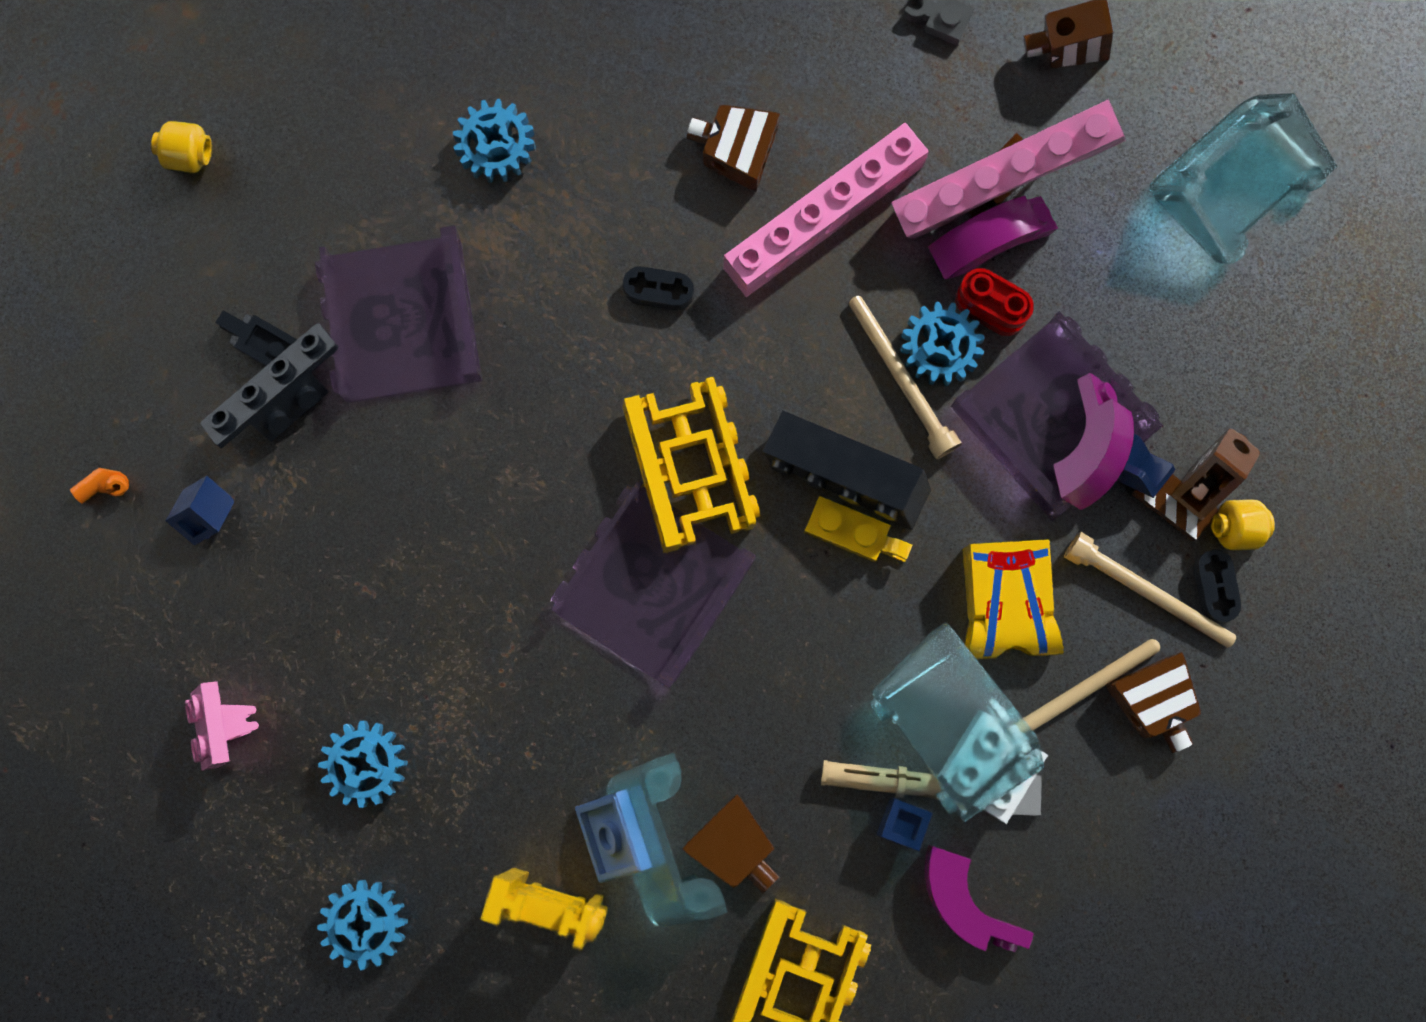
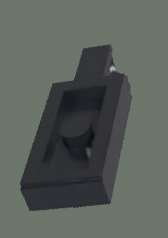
M223 310L215 322L221 329L233 335L229 343L236 350L264 366H267L297 340L254 314L251 316L246 313L243 320H240Z

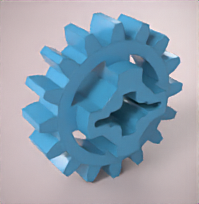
M501 99L496 100L494 107H489L487 102L482 100L481 110L476 111L471 106L468 107L470 118L467 120L459 117L457 121L462 130L453 131V137L458 142L453 147L456 155L462 156L460 159L462 167L467 169L472 166L471 172L476 179L484 172L487 181L492 183L496 174H500L504 182L508 181L507 172L511 170L515 174L520 175L519 163H531L530 156L526 151H535L536 148L534 140L530 139L535 134L532 125H527L529 121L526 113L517 115V108L513 103L507 109H503ZM513 127L519 134L518 143L511 137ZM471 138L478 144L475 155L470 149Z
M935 302L932 312L925 306H922L919 310L920 319L911 315L907 324L912 329H904L901 338L909 341L900 348L901 353L910 354L905 366L912 367L916 365L918 367L915 375L917 379L922 377L924 373L928 374L930 385H933L939 377L942 378L945 386H949L953 375L960 382L963 381L966 377L964 368L973 372L978 365L972 358L980 359L984 353V350L976 347L985 339L984 335L974 333L980 324L979 321L976 320L969 323L966 319L970 311L965 309L961 314L956 313L955 303H951L947 310H942L940 302ZM942 321L952 323L955 326L942 323ZM923 328L926 342L918 348L917 338L920 330ZM937 339L941 342L947 340L950 343L947 350L944 346H939L938 348L935 346ZM966 340V355L963 359H961L960 356L962 354L958 348L959 345ZM929 362L942 364L943 367L932 365Z
M359 721L358 730L356 731L351 724L343 725L345 735L332 733L330 737L335 743L333 747H322L321 749L323 753L329 755L328 761L318 763L319 768L328 769V775L324 776L321 782L333 783L334 787L329 795L336 797L343 793L344 805H351L355 798H357L359 808L367 807L369 798H371L375 805L383 803L381 793L384 792L390 796L396 793L391 785L393 781L404 782L405 777L397 773L398 767L407 766L408 761L398 759L397 754L401 753L405 747L404 745L393 746L392 741L397 734L390 731L383 736V725L380 723H376L371 731H369L367 721ZM365 737L364 740H361L359 747L353 750L344 748L351 741ZM381 747L386 751L388 765L383 763L379 753ZM366 757V762L377 770L360 772L361 767L349 758ZM338 764L343 766L346 774L345 781L340 776ZM373 778L382 780L375 788L362 791L367 781Z
M359 880L356 891L350 883L342 886L343 896L337 893L329 895L328 898L333 907H324L320 910L323 916L328 917L327 922L317 926V930L327 931L328 937L320 942L321 946L332 944L334 950L331 952L330 958L333 960L341 955L344 956L343 967L345 968L352 966L355 960H358L359 969L365 970L369 966L370 959H372L376 966L384 963L383 952L391 957L397 953L395 946L392 944L393 941L402 942L405 940L406 936L398 932V927L408 924V919L398 918L397 913L405 905L404 903L395 905L392 903L391 900L396 893L394 890L382 894V883L379 881L375 882L371 889H368L366 880ZM353 899L349 914L346 917L339 918L343 907ZM373 900L383 907L387 915H382L373 907ZM362 916L364 921H370L371 928L365 930L364 933L362 928L355 926V921L362 918ZM388 931L384 941L376 949L372 950L374 938L378 933ZM340 934H343L352 942V948L343 942Z

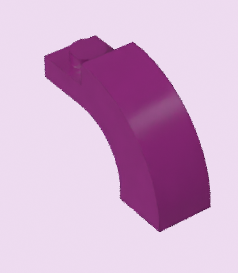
M1024 195L997 205L965 221L937 239L928 248L946 280L966 274L990 258L1014 246L1049 236L1058 227L1042 196L1027 200Z
M1091 373L1077 379L1086 414V427L1083 437L1069 456L1053 464L1061 498L1080 510L1100 499L1119 478L1128 461L1134 436L1132 412L1117 402V395L1108 382L1104 383Z
M928 845L924 865L925 882L932 905L942 921L960 938L986 951L990 936L994 937L993 945L1016 952L1018 945L1029 949L1034 933L989 917L974 904L967 885V875L971 859Z

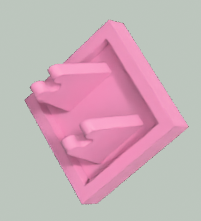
M215 681L200 684L190 693V699L185 701L188 723H195L196 739H191L192 756L195 763L201 762L202 771L219 768L228 763L227 742L247 735L259 727L257 722L246 721V718L256 712L255 706L221 705L218 683Z

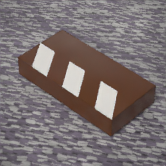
M1173 474L1154 498L1138 490L1133 491L1131 495L1191 541L1198 539L1211 522L1213 516L1218 512V508H1215L1203 520H1200L1171 495L1181 483V480Z

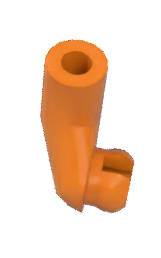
M98 468L73 486L70 492L81 504L97 492L118 497L128 490L129 480L120 471Z

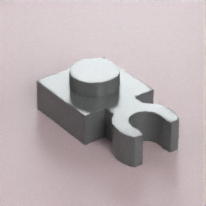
M911 0L921 5L922 8L918 10L906 6L903 15L906 20L915 23L922 20L927 22L925 33L956 46L959 45L974 11L973 7L956 0H937L936 3L930 0Z

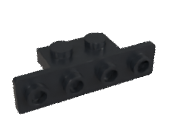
M319 323L315 324L201 421L202 427L219 448L226 446L250 424L270 442L273 441L329 393L326 387L311 372L335 353L339 346Z

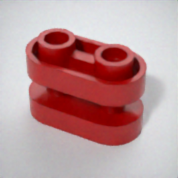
M977 268L968 272L963 278L955 296L956 306L960 312L968 309L970 311L969 318L974 321L978 320L981 325L1002 336H1013L1019 333L1034 310V303L1028 292L984 268Z

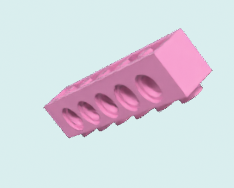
M903 123L724 255V270L745 297H748L923 168L929 152L907 123Z

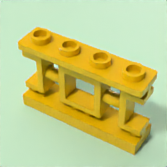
M714 377L706 378L701 383H691L689 392L692 403L659 411L654 393L647 394L646 397L642 398L636 395L625 398L623 401L622 409L664 553L678 550L681 546L693 545L696 541L692 528L693 524L726 516L730 532L733 534L740 530L753 529L756 525L755 518L760 517L756 497L748 495L745 481L749 480L747 465L743 458L738 459L734 445L738 444L735 425L733 422L727 423L723 410L728 407L726 394L722 385L716 386ZM702 396L706 397L719 441L718 444H716L712 429L694 434L691 433L687 416L704 412L705 404ZM644 411H648L652 425L672 420L677 438L659 443L658 448L661 459H657ZM705 443L714 476L680 484L671 452ZM724 468L728 472L740 517H737L733 502L713 508L708 489L725 485L727 481ZM668 483L673 498L693 493L698 512L680 517L682 533L678 532L665 484Z
M512 868L494 877L481 920L498 925L506 918L514 921L520 919L558 931V934L566 937L569 933L574 934L576 937L573 948L580 950L587 941L593 942L594 938L597 937V934L603 928L609 908L602 905L604 895L596 893L589 902H586L587 898L575 897L542 887V884L534 882L529 885L526 884L529 872L517 868Z
M774 899L731 1022H751L760 996L765 998L761 1015L779 1022H820V1019L825 1022H842L839 1021L843 1006H851L858 984L852 982L857 966L864 968L870 953L871 944L865 943L867 940L866 933L842 924L835 944L801 931L800 928L806 911ZM788 918L793 920L788 933L789 937L805 942L807 945L800 965L779 958L775 973H773L769 969ZM847 942H852L835 994L831 995L829 993L834 982L833 977L815 971L821 951L823 949L843 956ZM785 971L821 984L809 1021L773 1008Z

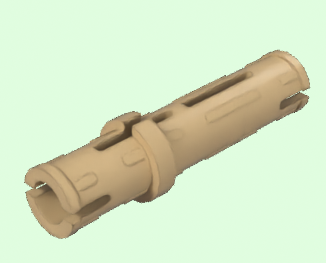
M828 760L823 761L821 786L827 785L894 793L895 798H904V795L935 798L936 800L940 799L942 782L937 780L940 774L907 771V767L898 766V770L829 762Z

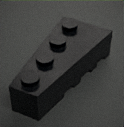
M783 410L762 451L770 462L769 467L776 472L786 476H790L791 473L804 478V482L813 488L821 491L827 489L848 503L867 508L881 517L894 521L910 530H913L932 490L923 468Z

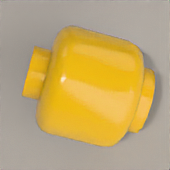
M168 121L162 125L159 133L155 132L153 134L151 150L153 155L158 156L159 163L163 168L171 171L196 173L201 170L203 165L209 164L212 142L210 136L205 135L203 128L197 124Z
M1228 500L1221 504L1217 514L1213 516L1211 527L1214 536L1218 538L1219 543L1224 548L1229 550H1256L1263 547L1268 539L1271 538L1275 522L1271 511L1258 500Z

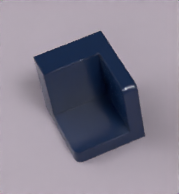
M1134 434L1128 461L1117 480L1154 498L1175 472V467L1172 463L1151 454L1141 437Z
M205 476L181 492L165 521L193 545H196L219 532L234 504V499L211 478Z
M889 798L877 835L919 851L933 813L901 800Z

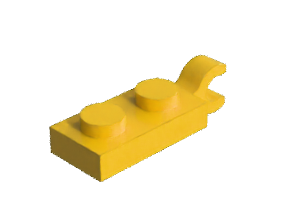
M821 496L817 500L804 531L805 534L875 563L880 552L905 562L913 546L900 539L888 537L887 534L891 525Z

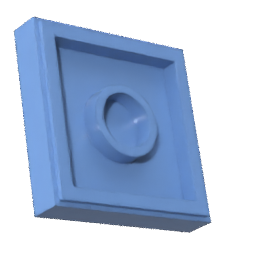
M627 789L575 807L600 883L652 868Z

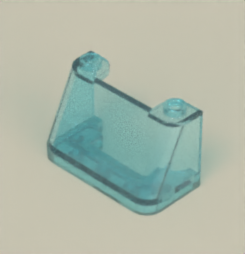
M1295 93L1263 94L1248 98L1236 106L1159 174L1149 185V190L1156 201L1215 262L1232 264L1240 260L1246 253L1245 249L1249 245V240L1244 233L1292 190H1306L1310 192L1320 188L1326 183V177L1338 166Z
M943 623L931 631L871 691L874 699L869 704L882 722L888 718L892 724L896 723L937 779L942 791L936 795L943 807L950 815L956 811L963 822H966L1044 769L1041 747L1035 734L947 623Z
M676 753L651 760L613 776L606 789L607 795L624 789L628 791L652 864V868L634 873L632 876L648 920L660 927L708 920L728 913L721 886L718 887L710 879L697 878L696 874L683 878L680 877L656 805L657 802L675 795L680 788L682 770Z

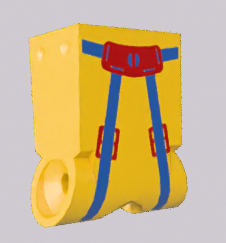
M1050 540L977 543L964 547L963 562L969 619L964 643V660L994 659L1011 648L1020 650L1029 656L1063 655L1062 637L1053 616L1054 599Z

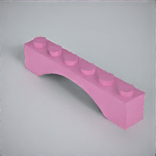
M1108 99L891 203L906 237L914 240L1017 187L1126 141Z

